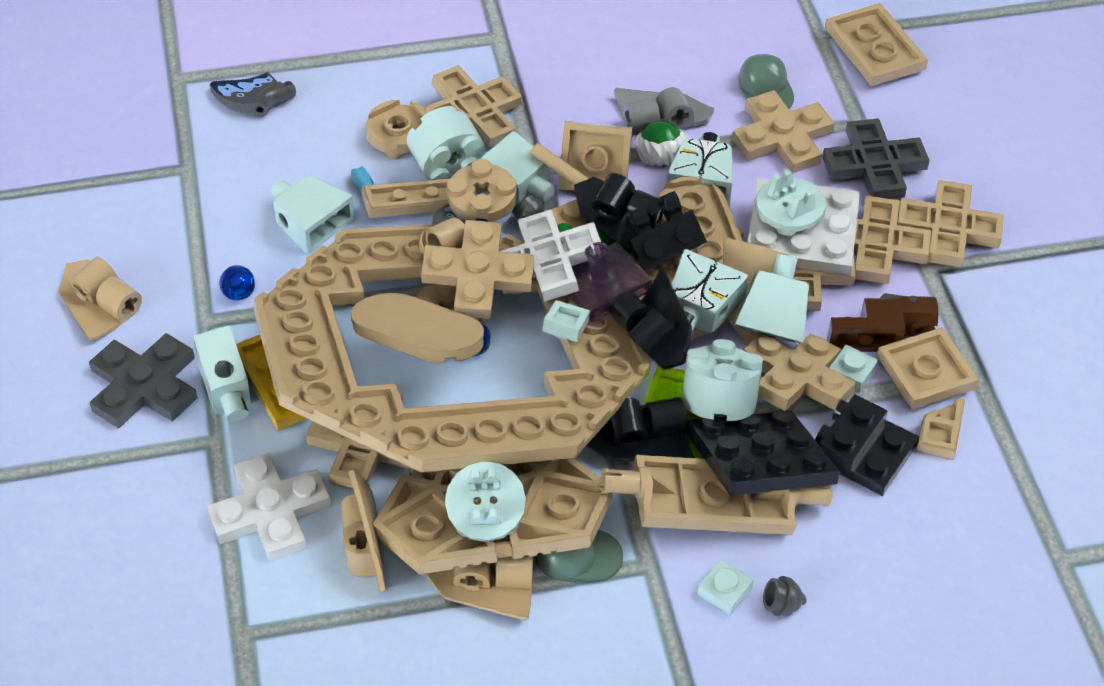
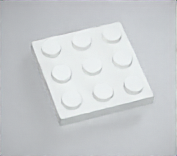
M757 178L748 243L777 250L798 259L796 268L850 275L860 191L817 186L825 196L826 210L824 219L812 228L797 231L792 236H784L779 234L775 227L762 220L755 209L756 196L760 188L771 180Z

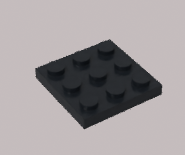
M778 409L768 413L752 414L750 417L737 421H726L727 416H714V420L707 418L688 420L687 435L729 496L835 485L838 483L839 469L792 410L784 411Z

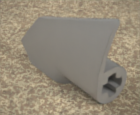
M617 87L614 89L620 113L626 126L633 127L632 132L643 130L648 124L657 121H668L678 129L703 125L709 122L714 113L713 107L683 94L680 89L675 87L666 88L661 92Z

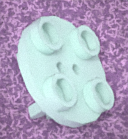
M787 168L784 170L782 177L775 174L772 180L760 188L756 196L755 209L762 220L775 227L779 234L792 236L797 231L814 227L824 219L826 201L825 196L817 186L807 180L793 177V173Z
M486 461L468 465L459 471L448 485L445 498L448 518L458 534L471 540L484 542L501 539L506 535L514 533L524 516L526 505L523 485L515 473L500 463ZM492 498L497 499V503L492 504L490 503V500ZM480 499L481 503L476 505L474 501Z

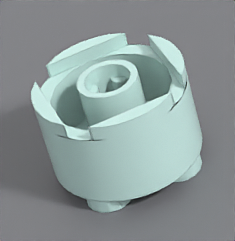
M453 106L440 107L426 113L420 118L422 124L416 130L412 126L407 135V146L429 180L449 179L458 170L480 159L484 153V142L463 110L461 112L457 111Z
M725 339L714 340L712 346L688 350L682 390L684 407L700 417L714 420L715 414L727 415L726 421H737L750 417L755 412L763 363L762 357L735 348L734 342Z

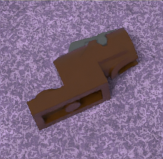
M888 293L882 294L880 298H864L860 317H831L827 341L840 349L848 345L861 352H878L879 347L903 340L904 336H916L935 330L934 326H938L939 315L936 297L902 296Z

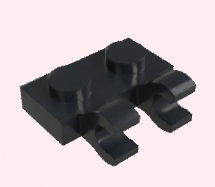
M675 191L657 198V202L667 221L654 228H651L650 219L644 206L625 213L636 235L627 240L642 273L683 254L685 249L692 250L707 242L693 210L685 213L682 212L681 203Z

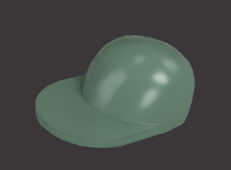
M756 54L744 61L739 73V86L745 100L775 90L787 108L790 109L794 103V93L787 80L786 67L783 61L770 54Z
M598 530L591 547L557 553L556 551H551V554L545 555L537 553L536 561L541 571L554 580L564 582H601L613 577L619 571L623 562V550L618 540L612 535Z

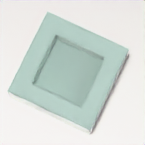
M555 300L544 318L542 331L561 339L577 342L588 324L590 310Z
M845 345L829 368L855 381L856 386L854 390L860 393L877 369L878 359Z
M720 559L698 585L697 595L728 615H731L752 590L754 580Z

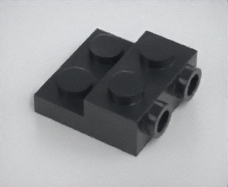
M854 394L849 402L844 400L839 402L832 416V420L835 422L831 427L824 424L820 428L815 440L839 469L840 475L883 496L916 448L920 436L886 420L888 410Z

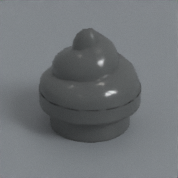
M533 194L527 196L511 211L515 216L514 221L519 225L518 219L544 212L545 204L541 199L537 200Z
M780 576L778 579L771 578L765 586L763 604L765 609L772 611L775 616L787 617L799 610L801 605L807 602L806 596L801 591L799 585L790 577Z

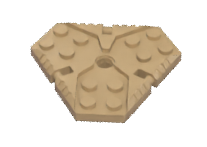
M574 458L505 464L503 466L512 470L523 485L526 496L524 516L514 533L506 535L501 539L484 542L471 540L458 534L448 518L445 506L447 487L454 476L462 469L419 472L409 467V475H401L373 522V527L378 540L420 575L451 570L456 566L463 568L467 567L468 564L476 566L481 565V562H486V564L495 563L498 558L512 557L513 560L523 558L525 555L532 557L537 556V553L545 555L551 554V551H556L557 553L591 547L613 499V493L602 494L601 487L604 486H600V477ZM492 498L490 503H497V499ZM480 499L474 501L476 505L481 503Z

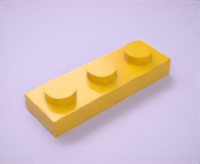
M257 335L237 343L236 346L247 379L276 429L280 431L308 419L279 405L261 336Z

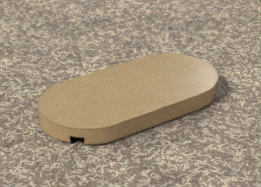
M680 177L669 181L657 197L675 191L680 200L682 212L685 213L693 210L707 240L706 243L690 251L723 264V239L728 237L743 241L723 192L713 183L712 186L700 183L701 179L697 177ZM665 216L662 220V223L667 221ZM682 254L674 258L677 267L679 266Z
M401 293L373 295L356 303L351 310V322L356 334L427 362L446 363L445 358L455 357V362L464 361L476 355L483 348L484 329L478 320L410 295Z

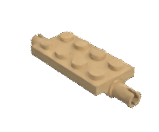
M636 455L632 464L633 471L603 468L600 476V486H604L601 487L602 494L635 495L638 500L641 527L793 535L797 527L795 507L798 504L829 507L833 497L832 489H827L831 488V485L729 496L705 459Z

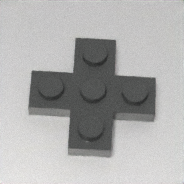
M879 118L847 122L846 134L851 145L824 148L822 156L831 181L863 177L870 196L886 199L905 197L907 186L901 173L928 170L930 161L920 137L888 141Z
M165 333L142 355L114 339L89 361L91 371L110 382L106 388L89 402L92 412L120 428L146 405L173 422L198 398L195 388L176 377L195 359L193 349L168 333Z

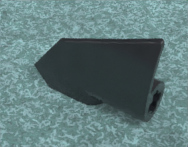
M610 173L605 181L591 177L574 185L580 217L588 223L594 222L596 229L632 255L633 253L627 240L636 235L625 213L644 206L650 219L651 228L660 225L665 216L657 202L659 197L639 189L635 190L634 184L621 174Z
M660 267L650 289L642 300L632 292L620 294L612 302L610 314L647 355L663 370L685 364L690 345L692 325L665 270Z
M681 397L646 402L645 405H640L639 400L635 398H625L620 408L587 444L591 449L611 461H634L636 455L695 458L686 435L687 419Z

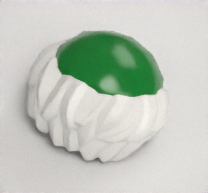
M657 121L648 124L637 135L634 145L643 163L650 164L651 166L655 164L658 166L663 164L669 166L673 163L684 139L688 137L682 130L670 122Z

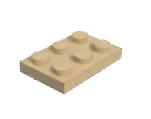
M881 3L826 19V31L870 86L927 69L928 59Z

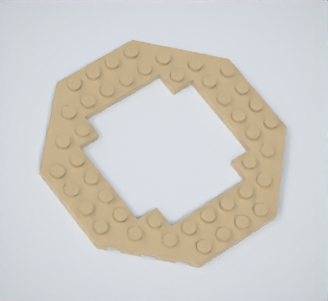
M432 224L342 229L335 235L334 242L328 247L322 245L306 258L304 266L298 270L295 268L291 269L277 280L276 288L268 294L262 292L254 298V313L279 405L419 472L462 469L468 465L483 461L505 465L576 458L620 408L624 399L629 398L646 379L651 368V361L648 355L627 335L628 332L612 318L610 314L611 306L601 296L602 277L604 274L593 271L591 275L587 273L574 274L579 291L545 302L537 278H532L531 292L539 293L547 313L555 300L590 310L588 324L577 342L559 338L573 369L544 372L543 385L548 396L404 408L396 383L357 386L332 305L346 306L356 304L364 299V289L361 281L375 282L378 280L421 278L424 254L419 251V240L422 232L432 227ZM508 234L505 239L501 237L499 251L524 244L525 242ZM502 290V291H503V294H508V293L521 294V293H523V292H518V291Z

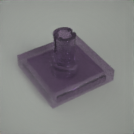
M603 242L593 243L595 255L592 247L589 245L585 249L588 261L571 266L579 291L568 294V296L578 307L590 310L589 321L591 323L609 314L612 302L620 294L632 292L640 298L648 292L652 285V279L618 242L609 246Z

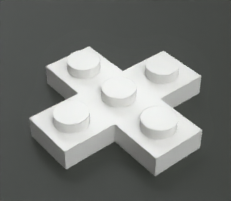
M551 209L518 219L525 243L499 251L534 255L533 278H537L544 302L579 291L571 266L605 256L594 222L559 233Z
M269 452L232 464L242 494L207 506L208 515L219 544L258 532L269 562L307 549L306 540L297 518L331 507L330 496L318 469L281 481Z

